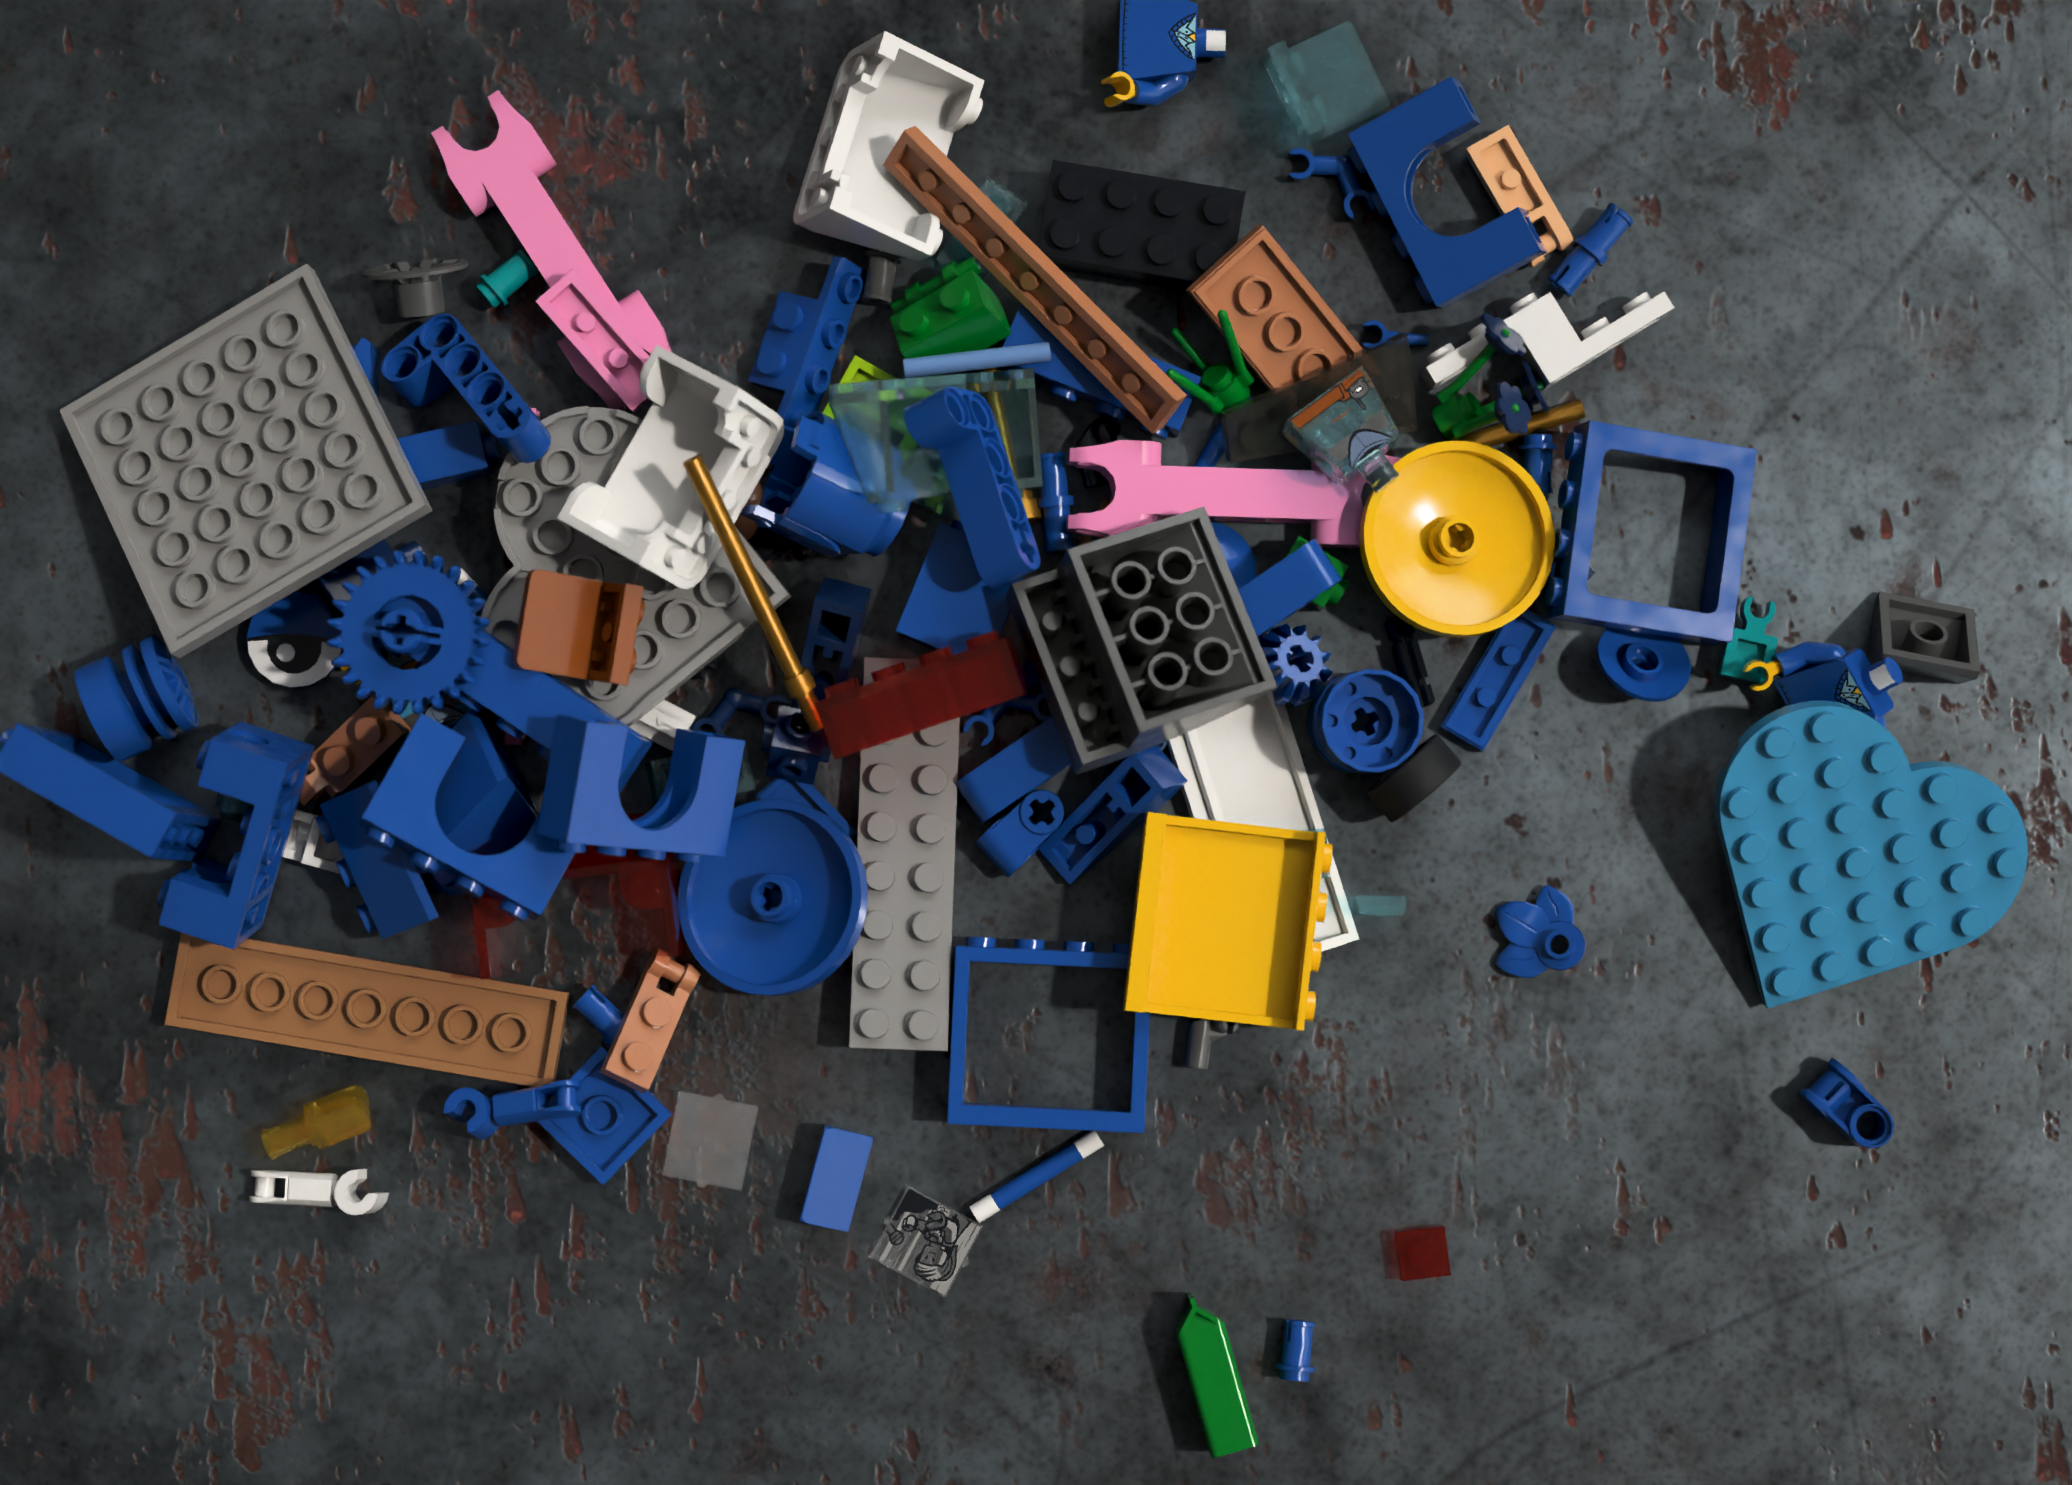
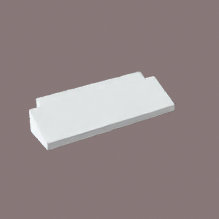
M1270 692L1266 696L1227 715L1168 740L1167 745L1173 764L1187 779V782L1181 789L1190 818L1308 832H1325L1285 705L1275 706L1273 693ZM1325 835V843L1329 844L1327 836ZM1332 855L1330 872L1321 873L1319 892L1327 893V906L1324 922H1316L1314 942H1321V952L1359 939Z

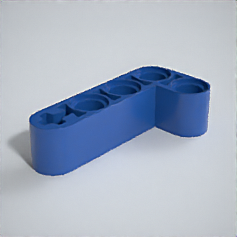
M438 314L428 319L384 357L381 364V372L384 378L409 405L416 407L425 406L454 385L515 460L521 463L535 462L548 451L551 444V435L548 429L460 322L451 314Z
M948 386L907 406L904 410V420L913 440L924 448L938 450L975 566L982 580L989 587L995 589L1037 570L1040 566L1038 547L993 412L986 399L977 392Z

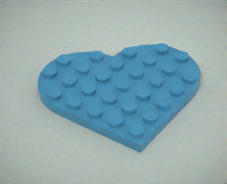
M1806 701L1775 710L1754 723L1737 740L1740 744L1730 757L1726 767H1721L1714 798L1716 824L1761 1002L1767 1009L1932 957L1974 941L1991 929L2004 916L2014 902L2024 880L2028 859L2026 830L2018 809L2007 794L1990 779L1963 765L1943 761H1928L1909 765L1907 757L1895 737L1874 718L1849 705L1832 701Z

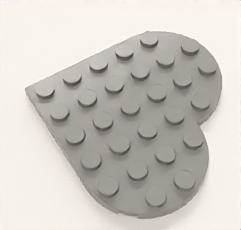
M588 406L574 407L554 413L541 420L551 435V444L548 451L540 459L531 463H521L508 453L497 477L499 483L496 494V509H493L494 521L501 545L514 566L495 585L484 605L481 617L489 619L490 624L483 629L512 649L515 648L526 576L533 569L603 582L643 586L644 616L641 623L637 626L634 644L636 665L633 672L629 675L628 686L551 674L630 727L759 622L722 546L702 580L692 588L682 589L557 518L569 494L582 483L590 481L602 487L606 486L643 421L639 417L619 409ZM736 527L774 609H777L791 595Z

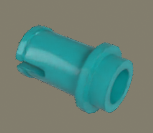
M518 249L512 257L488 276L484 273L479 277L482 281L475 287L487 303L495 309L500 304L506 306L508 304L507 298L531 277L536 276L539 270L521 249Z

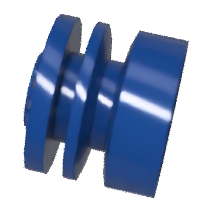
M154 634L141 640V653L131 644L123 648L124 672L112 658L106 655L77 668L74 672L76 687L88 718L108 752L119 762H123L151 749L152 739L149 725H152L168 741L176 737L175 723L186 733L198 728L199 725L198 713L193 701V692L188 679L175 657L170 654L161 639Z
M1364 669L1332 678L1324 685L1325 689L1322 690L1321 694L1313 699L1308 709L1307 731L1314 750L1325 763L1342 772L1360 774L1379 773L1397 767L1414 753L1423 735L1424 713L1418 695L1404 679L1386 670ZM1355 713L1357 715L1367 714L1370 721L1364 725L1367 733L1363 730L1354 731L1351 724L1357 720Z

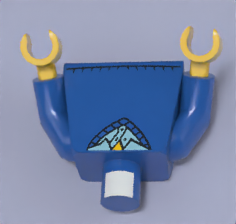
M1120 0L1118 71L1101 81L1102 84H1111L1115 88L1116 94L1105 98V105L1114 107L1125 101L1128 104L1158 106L1182 92L1187 84L1195 79L1197 57L1225 58L1226 29L1197 28L1198 4L1190 0Z
M1812 641L1803 642L1773 655L1772 661L1768 663L1760 660H1751L1742 669L1743 672L1750 671L1754 667H1762L1764 669L1765 678L1763 681L1749 686L1750 689L1755 691L1768 688L1773 681V676L1778 674L1780 678L1773 683L1787 706L1806 701L1839 702L1869 715L1885 728L1887 727L1884 715L1894 708L1887 690L1901 684L1903 681L1902 671L1891 657H1886L1871 665L1864 651L1860 648L1845 651L1839 644Z

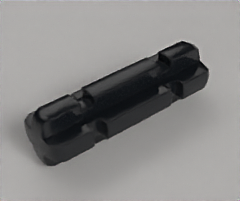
M1398 616L1389 618L1385 622V628L1389 640L1394 641L1395 646L1391 648L1399 676L1418 695L1422 708L1430 706L1434 703L1435 698L1431 684H1426L1425 681L1428 674L1418 639L1414 640L1412 636L1415 633V629Z

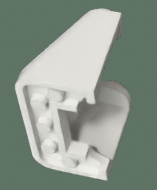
M886 31L851 50L843 60L835 78L793 214L794 223L818 234L915 261H921L934 255L943 238V230L939 228V218L931 214L883 164L903 131L913 126H916L947 156L954 132L962 129L966 124L972 125L978 118L983 106V100L979 97L985 80Z
M656 345L641 368L639 381L642 394L651 400L653 404L605 487L589 481L575 488L567 497L566 503L557 518L675 586L689 589L702 580L722 545L683 462L697 455L702 456L735 524L781 443L784 435V422L779 414L741 388Z

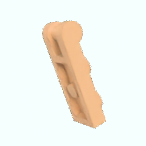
M1509 125L1466 148L1464 152L1501 216L1520 207L1526 210L1532 224L1542 219L1547 228V232L1539 236L1547 251L1544 255L1555 249L1561 252L1574 245V239L1569 228ZM1544 255L1532 260L1527 265L1533 268L1544 262Z

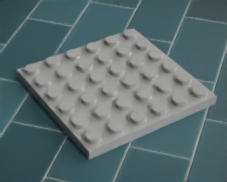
M308 264L301 266L59 410L168 649L172 655L178 658L187 655L433 511L315 270Z

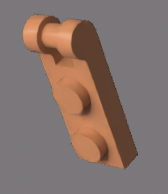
M658 947L652 952L600 1070V1073L641 1093H645L650 1089L688 997L701 973L700 968L690 963H686L683 966L671 960V954ZM661 977L674 983L670 994L656 988Z

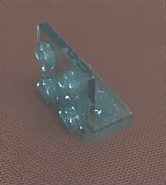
M1346 21L1290 48L1287 47L1284 40L1266 48L1263 64L1303 148L1382 113L1390 107L1387 94L1353 23L1350 21Z

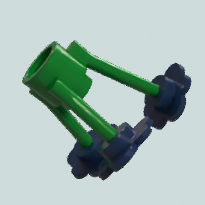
M1487 313L1481 316L1480 319L1486 326L1485 338L1488 344L1450 385L1436 393L1441 403L1432 408L1433 418L1442 434L1451 441L1456 438L1459 439L1472 430L1499 421L1509 434H1526L1528 432L1527 423L1531 420L1530 408L1522 400L1526 397L1531 405L1540 402L1545 412L1550 411L1542 391L1543 383L1537 381L1527 360L1522 361L1527 375L1519 379L1522 385L1520 389L1517 386L1510 387L1507 382L1498 383L1496 386L1498 399L1482 407L1472 393L1467 392L1464 395L1458 393L1496 351L1511 355L1517 353L1520 356L1526 353L1522 337L1515 330L1508 327L1499 317L1494 318Z

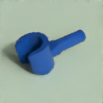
M1376 320L1367 321L1362 325V328L1365 330L1376 329L1383 334L1381 340L1375 344L1361 343L1363 348L1371 353L1381 352L1387 345L1428 346L1429 334L1387 331L1384 324Z

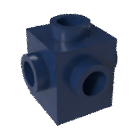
M779 705L776 723L766 721L761 750L770 752L766 776L814 785L818 763L829 762L834 734L824 733L825 726L819 730L810 731L799 706Z

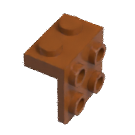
M539 569L529 571L525 581L513 654L515 666L526 670L628 686L629 675L633 672L636 665L634 644L637 626L641 623L644 616L645 606L642 599L644 587L628 583L603 582Z

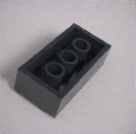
M1053 160L1038 248L1060 270L1186 290L1237 244L1246 191Z

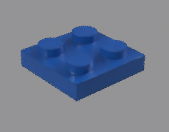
M601 1046L569 1079L579 1081L580 1089L575 1092L576 1105L581 1107L582 1113L576 1117L537 1121L602 1185H605L673 1115L650 1090L641 1093L600 1073L609 1051L605 1046ZM556 1095L552 1096L548 1101V1107L556 1106Z

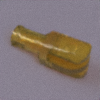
M353 1085L304 1104L300 1117L270 1129L262 1130L261 1138L269 1157L274 1160L283 1154L311 1143L314 1147L318 1146L320 1149H324L369 1131L371 1119L367 1091L362 1086Z

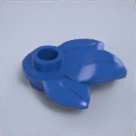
M1545 885L1541 889L1535 905L1528 902L1513 901L1498 906L1496 909L1499 927L1511 943L1499 954L1495 963L1508 974L1521 978H1534L1548 968L1559 971L1571 969L1582 960L1586 950L1585 939L1581 931L1573 925L1574 907L1568 897L1561 891ZM1557 937H1565L1569 941V948L1563 954H1555L1552 951V942Z

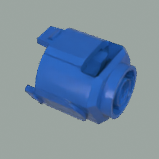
M813 411L805 417L800 416L796 421L795 429L784 425V435L781 443L769 462L772 464V467L763 487L760 505H745L741 515L755 521L761 528H767L823 555L838 557L843 554L866 553L876 557L889 547L898 534L909 510L912 498V485L910 481L900 477L902 462L896 449L820 411Z

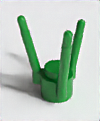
M1225 310L1218 312V318L1234 367L1224 363H1216L1211 366L1181 330L1174 327L1171 329V335L1203 373V387H1199L1174 369L1166 371V375L1172 381L1205 403L1214 415L1219 413L1228 414L1240 409L1250 397L1249 385L1254 382L1253 376L1246 369L1232 324Z

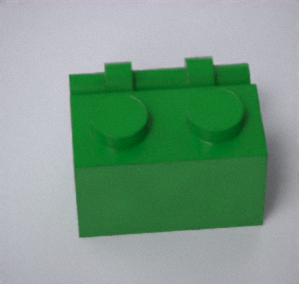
M974 255L959 263L953 260L941 267V274L922 285L919 282L912 284L904 289L905 295L891 302V308L895 315L891 316L890 320L901 354L905 358L987 349L1012 334L1000 298L978 276L983 270ZM942 374L930 375L925 377L929 381H931Z

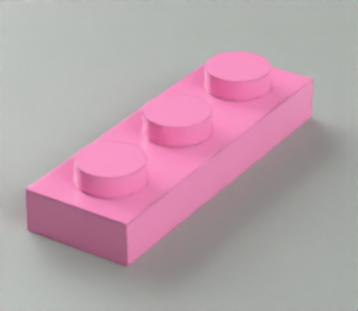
M573 269L570 270L540 296L536 303L635 414L650 401L642 394L639 386L640 371L648 360L649 355Z

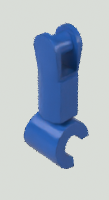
M560 1080L536 1087L496 1093L492 1098L473 1088L463 1087L455 1090L448 1096L444 1104L443 1113L461 1123L467 1122V1132L480 1140H484L493 1135L499 1126L504 1127L540 1120L579 1116L582 1112L581 1107L576 1105L575 1092L580 1089V1083L576 1080ZM556 1095V1106L548 1107L547 1096Z

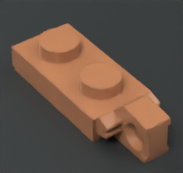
M372 695L313 752L308 768L311 773L306 776L299 799L303 806L312 800H319L326 792L334 798L340 793L351 789L411 732V728L401 716L393 713L390 703L383 709H375L373 707L375 695Z

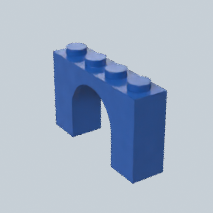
M1452 76L1348 134L1354 145L1348 149L1351 160L1361 175L1368 172L1376 188L1370 192L1373 203L1383 218L1390 215L1398 231L1392 234L1395 246L1404 260L1412 258L1420 274L1414 277L1417 289L1426 303L1434 301L1436 307L1441 308L1457 302L1547 253L1526 210L1520 207L1509 211L1475 231L1460 236L1439 235L1425 225L1419 217L1412 196L1413 181L1419 165L1436 148L1481 124L1461 83Z
M421 713L361 817L358 825L367 829L364 836L383 848L391 850L395 844L410 852L409 861L429 873L436 874L439 868L456 878L453 884L473 897L480 898L484 893L501 902L498 909L502 913L519 922L524 923L527 917L536 921L543 913L576 852L555 848L556 839L537 834L541 809L523 841L504 853L488 856L476 855L454 845L439 826L435 812V798L443 777L466 737Z
M557 714L537 834L556 839L555 848L577 853H585L587 845H597L596 852L613 856H626L627 848L636 849L635 855L657 860H665L666 852H675V859L693 863H704L705 855L725 857L745 740L713 732L677 728L665 790L659 801L648 813L631 821L625 814L619 798V776L628 726L597 718Z

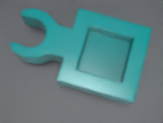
M1749 596L1743 600L1740 607V616L1743 621L1742 629L1734 628L1732 642L1723 645L1717 676L1758 684L1765 678V671L1762 667H1754L1747 672H1743L1742 669L1751 660H1760L1764 663L1772 661V656L1776 652L1778 637L1765 635L1764 633L1766 625L1774 618L1776 605L1773 601L1767 602L1764 616L1757 618L1750 611L1753 597Z

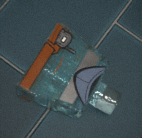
M1362 366L1286 421L1282 431L1284 436L1340 486L1360 472L1372 489L1379 493L1400 476L1384 455L1395 446L1400 436L1398 429Z

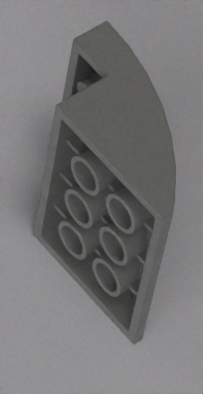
M1205 507L1067 549L1057 569L1014 582L1006 594L1009 607L1075 775L1107 765L1185 734L1227 715L1277 688Z

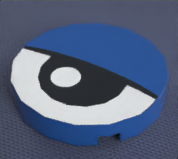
M294 591L251 618L247 632L249 656L258 672L275 684L294 689L312 687L324 681L323 679L327 678L332 671L334 672L337 667L331 664V661L339 657L344 651L340 648L328 646L326 641L340 636L341 632L326 624V621L331 618L315 595Z

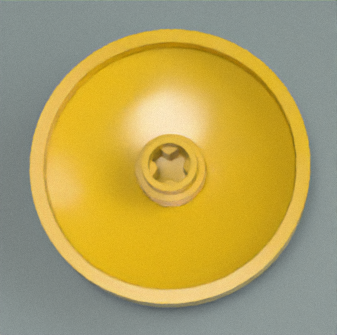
M1437 442L1418 448L1393 464L1387 471L1395 481L1379 493L1373 487L1365 503L1360 522L1359 545L1361 559L1369 582L1376 594L1395 615L1406 623L1424 632L1438 636L1456 638L1477 636L1496 630L1516 619L1535 601L1542 591L1550 574L1554 559L1555 531L1553 519L1547 501L1537 483L1521 465L1509 456L1494 448L1474 442Z

